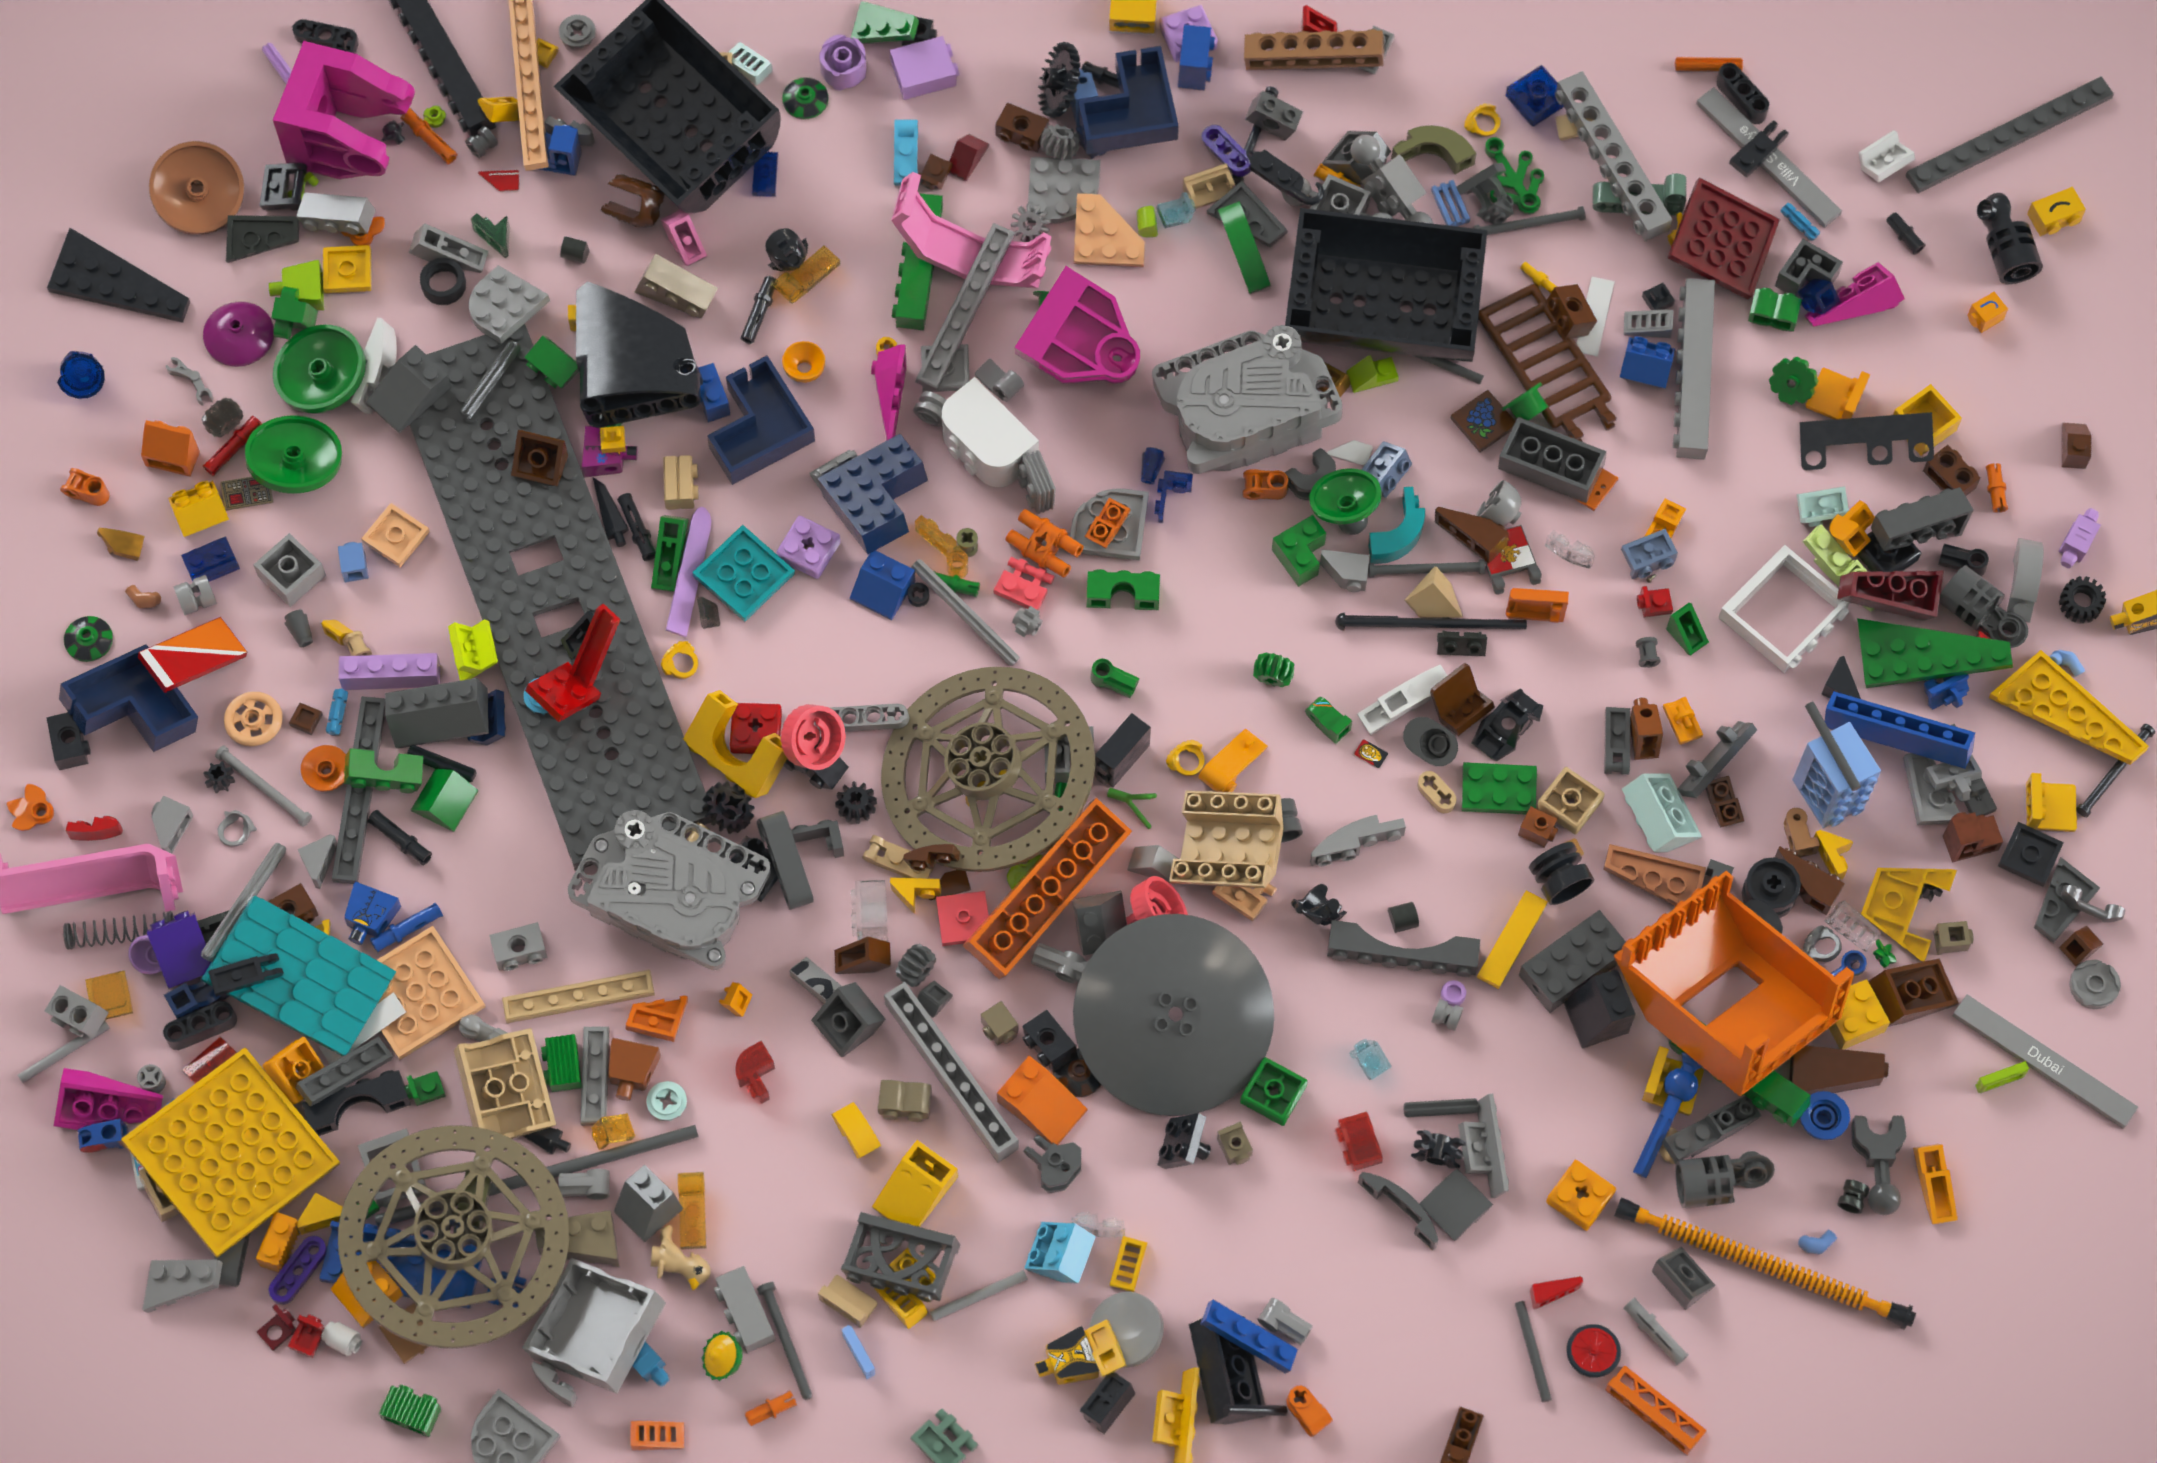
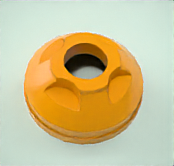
M809 341L796 342L790 345L783 354V369L786 375L794 381L801 383L811 382L823 373L825 355L822 349L815 343ZM806 362L812 368L810 371L802 373L797 369L799 364Z

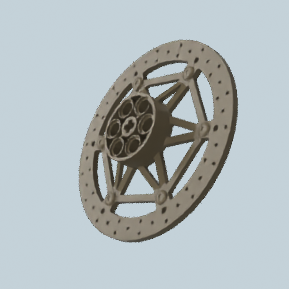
M984 667L968 670L941 681L922 694L907 709L910 717L908 724L903 728L894 729L889 738L883 756L881 786L884 803L890 819L900 835L914 849L936 844H954L936 836L919 821L918 817L926 812L971 837V847L954 844L960 851L959 862L950 861L949 864H943L935 860V863L951 869L969 872L996 871L1010 868L1035 858L1054 845L1077 820L1086 804L1093 784L1095 772L1094 741L1081 710L1073 699L1058 685L1045 677L1023 669ZM985 691V699L933 727L927 724L936 713L962 697ZM1004 691L1019 693L1037 700L1047 707L1057 717V720L1051 724L1043 722L1003 699ZM984 709L978 723L964 727L955 735L942 733ZM1001 709H1005L1041 730L1010 735L1003 728ZM993 711L994 723H989L987 721ZM990 735L987 740L981 741L984 736ZM1067 737L1071 752V768L1067 786L1062 797L1059 798L1054 795L1058 740ZM917 739L923 744L918 796L909 800L905 783L906 766L910 750ZM1040 739L1023 751H1020L1016 745V742ZM939 741L949 742L947 748H945ZM1049 745L1046 789L1042 790L1022 768V762ZM1009 746L1007 751L1000 752L1002 748ZM931 747H934L944 757L946 771L927 792ZM968 747L965 752L959 753L962 748ZM1008 769L1005 774L998 775L1001 770ZM966 770L963 775L957 776L960 771ZM1021 777L1037 796L1012 787L1017 779ZM951 779L955 788L935 796L946 782ZM986 781L983 786L977 787L978 783ZM964 794L968 798L974 829L938 810L935 806ZM1006 794L1035 804L991 828L999 796ZM977 800H989L983 825L976 803ZM1041 811H1046L1050 814L1039 826L1014 841L990 847L991 839Z
M434 1127L413 1133L391 1144L373 1158L359 1174L345 1199L338 1227L340 1262L347 1284L355 1299L386 1330L413 1343L429 1347H473L489 1343L518 1329L530 1320L550 1298L560 1280L567 1260L569 1248L568 1213L559 1186L552 1174L531 1151L520 1143L495 1131L479 1127ZM485 1148H490V1151L486 1152ZM467 1151L476 1153L473 1161L411 1173L405 1167L416 1159L438 1152ZM494 1160L507 1165L526 1182L536 1197L540 1210L530 1212L492 1170L491 1165ZM392 1165H395V1166H396V1168H394V1169H391L390 1167H391ZM469 1171V1174L456 1189L435 1192L417 1182L418 1180ZM477 1177L475 1195L465 1191ZM486 1177L492 1181L520 1215L488 1210L483 1202ZM388 1179H391L396 1184L395 1190L374 1241L365 1243L363 1242V1232L369 1208L380 1188ZM412 1189L429 1198L420 1205ZM402 1193H405L416 1214L414 1224L391 1238L384 1240ZM461 1202L469 1205L468 1209L464 1211H459L455 1207ZM434 1207L443 1209L442 1214L437 1216L432 1215L430 1211ZM550 1216L551 1220H546V1217ZM492 1220L518 1223L497 1232H493ZM477 1221H482L486 1224L480 1230L474 1229L472 1225ZM456 1226L455 1234L450 1233V1227ZM543 1229L545 1231V1238L539 1265L528 1285L521 1293H517L512 1287L533 1231ZM424 1231H432L434 1236L430 1239H423L421 1234ZM524 1232L506 1279H503L491 1253L490 1245L493 1242ZM412 1234L415 1237V1247L389 1248ZM470 1244L477 1247L473 1253L463 1251V1248ZM443 1249L451 1252L447 1258H440L437 1254ZM357 1252L362 1253L360 1256L356 1255ZM422 1256L425 1259L422 1295L416 1292L388 1260V1257ZM482 1258L486 1259L496 1283L474 1267ZM378 1260L416 1303L417 1307L413 1314L400 1308L382 1292L372 1277L367 1262ZM436 1267L445 1270V1275L432 1295H430L432 1269ZM464 1270L491 1290L488 1293L438 1301L456 1272ZM494 1300H498L503 1305V1308L471 1321L438 1322L432 1320L434 1312ZM516 1303L519 1306L517 1308H514L513 1304ZM423 1322V1325L418 1326L417 1323Z

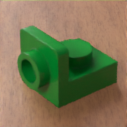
M438 1071L414 1079L412 1075L407 1076L409 1084L405 1085L408 1099L414 1098L417 1106L446 1097Z

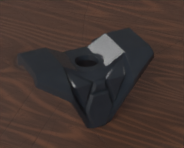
M1521 688L1500 700L1501 703L1481 721L1471 742L1494 761H1498L1515 751L1517 741L1533 724V720L1540 722L1543 705L1538 704L1526 695ZM1504 718H1512L1516 725L1513 729L1507 730L1502 726L1501 722Z

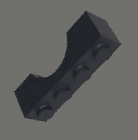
M388 1070L381 1073L380 1077L371 1080L369 1078L361 1079L355 1083L356 1085L344 1087L311 1107L307 1102H303L302 1106L308 1124L318 1136L338 1130L341 1116L350 1106L356 1103L371 1102L379 1105L386 1113L411 1105L400 1071Z

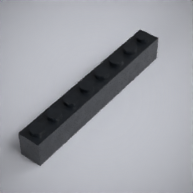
M389 0L393 10L397 9L399 11L398 18L402 26L408 27V36L412 44L417 43L419 46L418 53L423 62H428L429 67L427 68L432 79L437 78L439 81L438 88L441 95L448 97L450 101L448 106L452 114L459 116L458 123L463 133L468 132L469 136L477 135V130L482 126L487 127L489 130L496 128L495 122L489 121L478 104V99L483 98L428 0Z

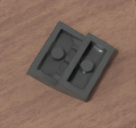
M1459 1169L1454 1170L1419 1203L1454 1241L1493 1206Z

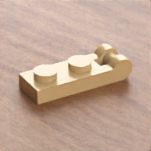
M872 835L869 842L871 845L862 856L865 861L906 878L929 879L933 869L925 868L924 871H916L911 869L904 861V854L910 852V850L885 841L877 835ZM879 849L885 851L883 857L877 855Z

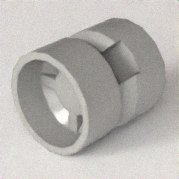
M206 575L193 579L192 584L184 582L173 586L184 615L198 611L199 606L207 608L217 604ZM201 592V595L195 598L194 593Z

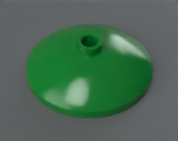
M1340 469L1328 473L1315 483L1311 489L1309 501L1312 511L1321 520L1332 524H1351L1368 517L1376 510L1381 501L1382 492L1378 480L1372 474L1360 469Z

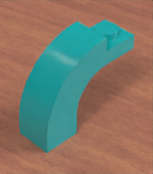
M1404 487L1403 522L1391 531L1372 532L1369 534L1370 563L1384 564L1398 560L1408 554L1419 541L1424 525L1425 508H1419V497L1414 495L1413 487Z

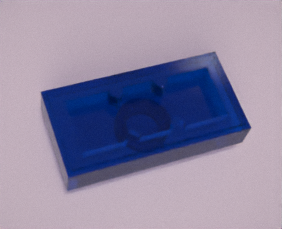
M767 152L754 164L752 196L776 197L778 152Z

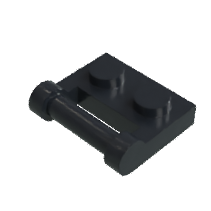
M303 163L265 165L260 199L262 210L291 209L298 211L302 201L301 194L304 175L307 174V165ZM290 174H295L292 197L286 198Z

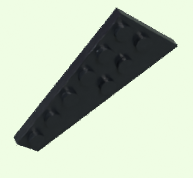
M72 228L68 230L47 286L48 291L51 293L178 322L184 321L190 305V300L185 295Z

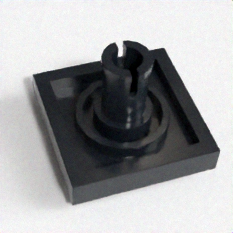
M1196 1113L1170 1118L1165 1129L1166 1135L1163 1145L1159 1150L1157 1165L1168 1169L1194 1164L1196 1157L1205 1160L1210 1154L1211 1147L1200 1142L1207 1117Z

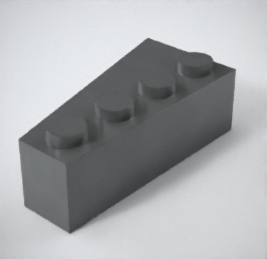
M1961 487L1953 490L1945 489L1938 495L1932 497L1924 496L1916 502L1910 504L1903 503L1895 509L1880 511L1875 516L1871 530L1884 551L1909 546L1915 540L1919 544L1926 543L1931 537L1935 536L1938 540L1946 539L1947 534L1953 533L1955 537L1961 536L1974 509Z

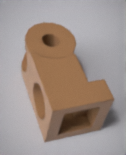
M1792 808L1787 812L1783 823L1790 849L1796 852L1798 857L1817 854L1820 844L1817 837H1810L1806 824L1808 820L1806 812L1801 808Z

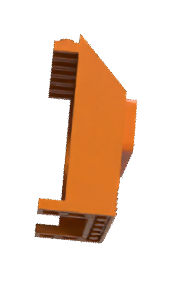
M1725 871L1720 876H1714L1702 889H1696L1686 901H1680L1671 912L1662 914L1656 923L1652 926H1646L1637 937L1628 939L1622 949L1613 956L1645 1019L1715 1078L1726 1084L1738 1096H1741L1841 1019L1854 972L1846 967L1833 976L1730 893L1734 876ZM1733 967H1738L1759 984L1758 987L1706 1026L1682 1007V1005Z

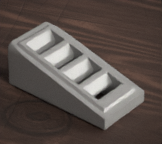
M1673 310L1631 311L1624 313V335L1671 338ZM1632 319L1636 320V328H1631ZM1641 320H1646L1645 327H1641ZM1651 321H1655L1654 327H1651ZM1661 321L1665 322V326H1661Z

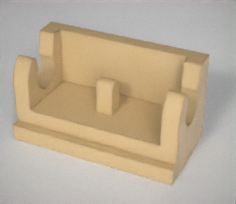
M1227 163L1183 178V191L1192 210L1217 202L1233 189L1235 185Z

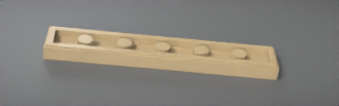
M645 970L502 997L506 1023H513L655 996L651 971Z

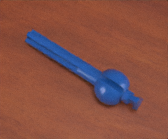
M1682 1052L1683 1065L1681 1069L1676 1068L1670 1071L1665 1078L1664 1089L1666 1094H1668L1667 1099L1633 1170V1173L1640 1177L1647 1178L1662 1146V1141L1666 1137L1681 1103L1691 1100L1698 1091V1079L1694 1074L1702 1066L1687 1053Z

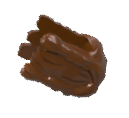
M617 174L615 179L609 181L608 184L613 187L641 196L640 212L609 201L608 204L601 207V211L604 214L611 215L613 218L632 224L635 227H651L657 222L660 217V205L664 202L665 194L657 186L624 174Z

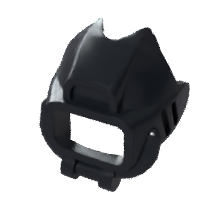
M1319 884L1314 887L1303 899H1293L1291 901V905L1297 913H1303L1317 925H1329L1332 920L1338 921L1347 913L1344 910L1339 913L1342 906L1337 899L1327 900L1328 888L1325 884Z

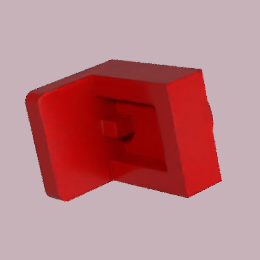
M310 1314L307 1317L299 1315L297 1319L299 1324L288 1347L291 1350L313 1358L322 1340L321 1337L325 1328L321 1324V1319Z

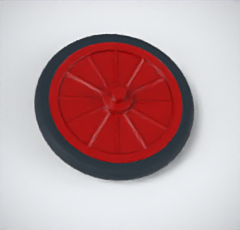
M1588 1324L1581 1326L1570 1336L1567 1343V1357L1572 1367L1580 1374L1592 1378L1603 1377L1617 1367L1621 1357V1347L1617 1337L1611 1330L1602 1325Z

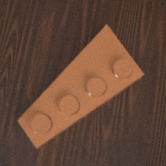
M1609 844L1603 870L1676 906L1680 901H1686L1690 898L1696 889H1702L1706 867Z

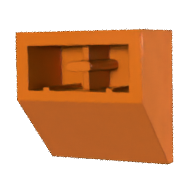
M146 420L141 457L145 466L191 477L200 453L192 431L184 426H169L159 420L154 422Z

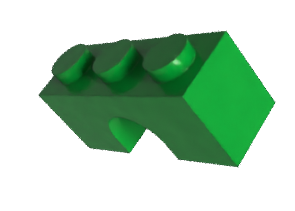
M1102 569L1088 571L1086 608H1111V598L1117 592L1125 591L1134 597L1135 609L1159 610L1160 574H1155L1151 571H1144L1142 573H1131L1126 570L1107 572Z
M350 748L345 756L344 784H349L353 788L369 786L375 787L379 791L398 789L402 793H413L418 791L422 784L423 756L399 753L394 760V769L385 771L375 764L374 751Z

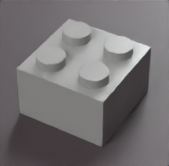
M290 533L253 564L258 577L290 607L326 576L322 563Z

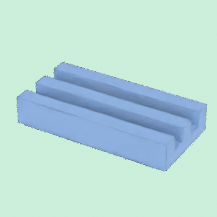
M848 1325L841 1329L842 1336L866 1379L875 1376V1368L852 1326Z

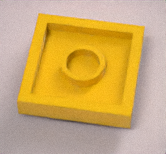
M370 245L323 247L324 293L371 291Z

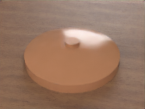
M189 141L171 147L159 157L150 174L149 194L156 213L167 225L183 233L203 235L225 227L228 215H236L238 213L244 196V181L239 166L225 150L211 143Z

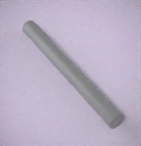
M105 1020L94 1038L110 1029ZM86 1034L82 1038L78 1036L19 1073L18 1077L22 1083L26 1082L93 1038Z
M1024 1270L937 1308L930 1312L932 1319L936 1321L1027 1280V1276Z

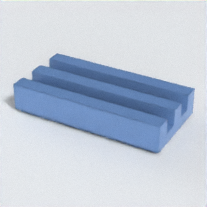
M1454 180L1449 181L1448 184L1441 183L1439 187L1436 185L1432 186V194L1446 225L1460 226L1470 222L1469 214ZM1448 190L1451 191L1463 219H1460ZM1440 192H1443L1445 199L1448 203V206L1451 210V213L1455 219V221L1453 222L1451 221V218L1447 212V209L1441 198Z

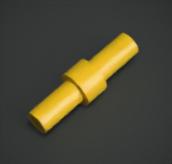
M1527 262L1521 265L1520 269L1533 279L1532 282L1538 287H1543L1550 293L1554 287H1557L1548 279L1549 277L1544 272H1538Z

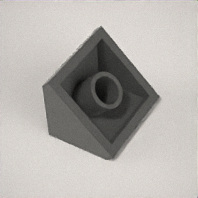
M1683 1247L1659 1258L1652 1269V1273L1685 1310L1715 1286Z

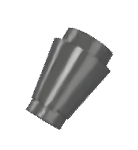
M301 609L288 613L284 617L286 620L284 624L299 644V647L312 644L313 640L307 614H304Z

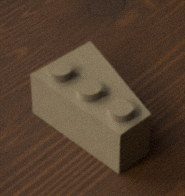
M610 1210L568 1217L569 1248L567 1260L574 1258L576 1260L588 1261V1263H603L620 1267L613 1217ZM543 1229L535 1231L540 1256H542L545 1231Z

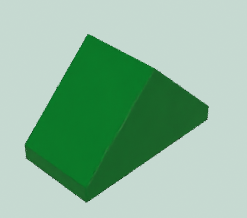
M1687 603L1670 615L1666 630L1688 655L1691 656L1709 643L1692 603Z

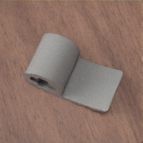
M988 359L975 372V376L991 392L1005 402L1009 401L1024 386V382L1018 374L1011 370L1005 373L992 359Z

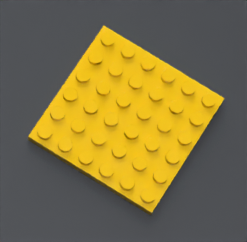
M245 1047L121 1139L122 1143L216 1258L340 1165V1161Z

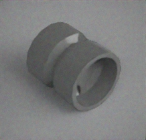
M1282 798L1283 835L1281 842H1288L1300 837L1303 831L1300 820L1296 818L1298 812L1295 800Z

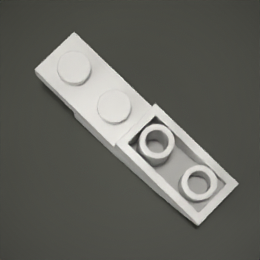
M377 318L364 349L366 370L364 378L351 401L353 405L366 414H372L373 409L366 401L390 371L389 367L394 366L396 363L397 346L395 331L382 318Z
M1441 665L1431 668L1379 697L1378 701L1357 713L1369 734L1373 735L1407 712L1414 711L1432 699L1430 694L1431 688L1448 675Z

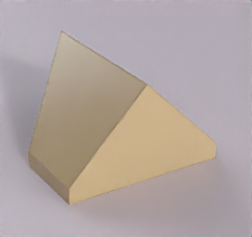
M1433 567L1404 600L1418 617H1463L1452 584L1437 567Z

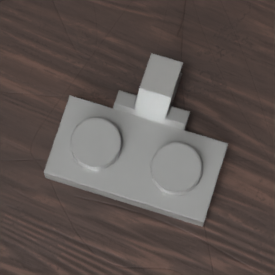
M1971 755L1966 769L1947 763L1926 767V775L1935 791L1948 787L1950 791L1955 790L1956 796L1961 802L1970 800L1971 789L1969 786H1971V781L1980 779L1982 776V771L1973 755Z

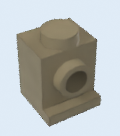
M1967 921L1937 923L1933 931L1937 955L1968 951L1974 941L1973 931L1968 929ZM1953 937L1957 941H1950V938Z
M1241 1121L1217 1131L1218 1143L1229 1165L1233 1163L1240 1165L1250 1159L1253 1149L1243 1130ZM1240 1141V1146L1235 1147L1232 1145L1233 1142Z

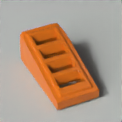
M631 1421L632 1450L684 1449V1422ZM661 1429H665V1442L660 1441ZM671 1429H676V1442H671ZM639 1430H644V1441H639ZM650 1430H655V1441H650Z

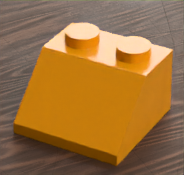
M377 1260L367 1262L376 1284L395 1303L403 1296L399 1286ZM342 1273L332 1286L331 1291L360 1326L364 1328L374 1319L355 1299Z

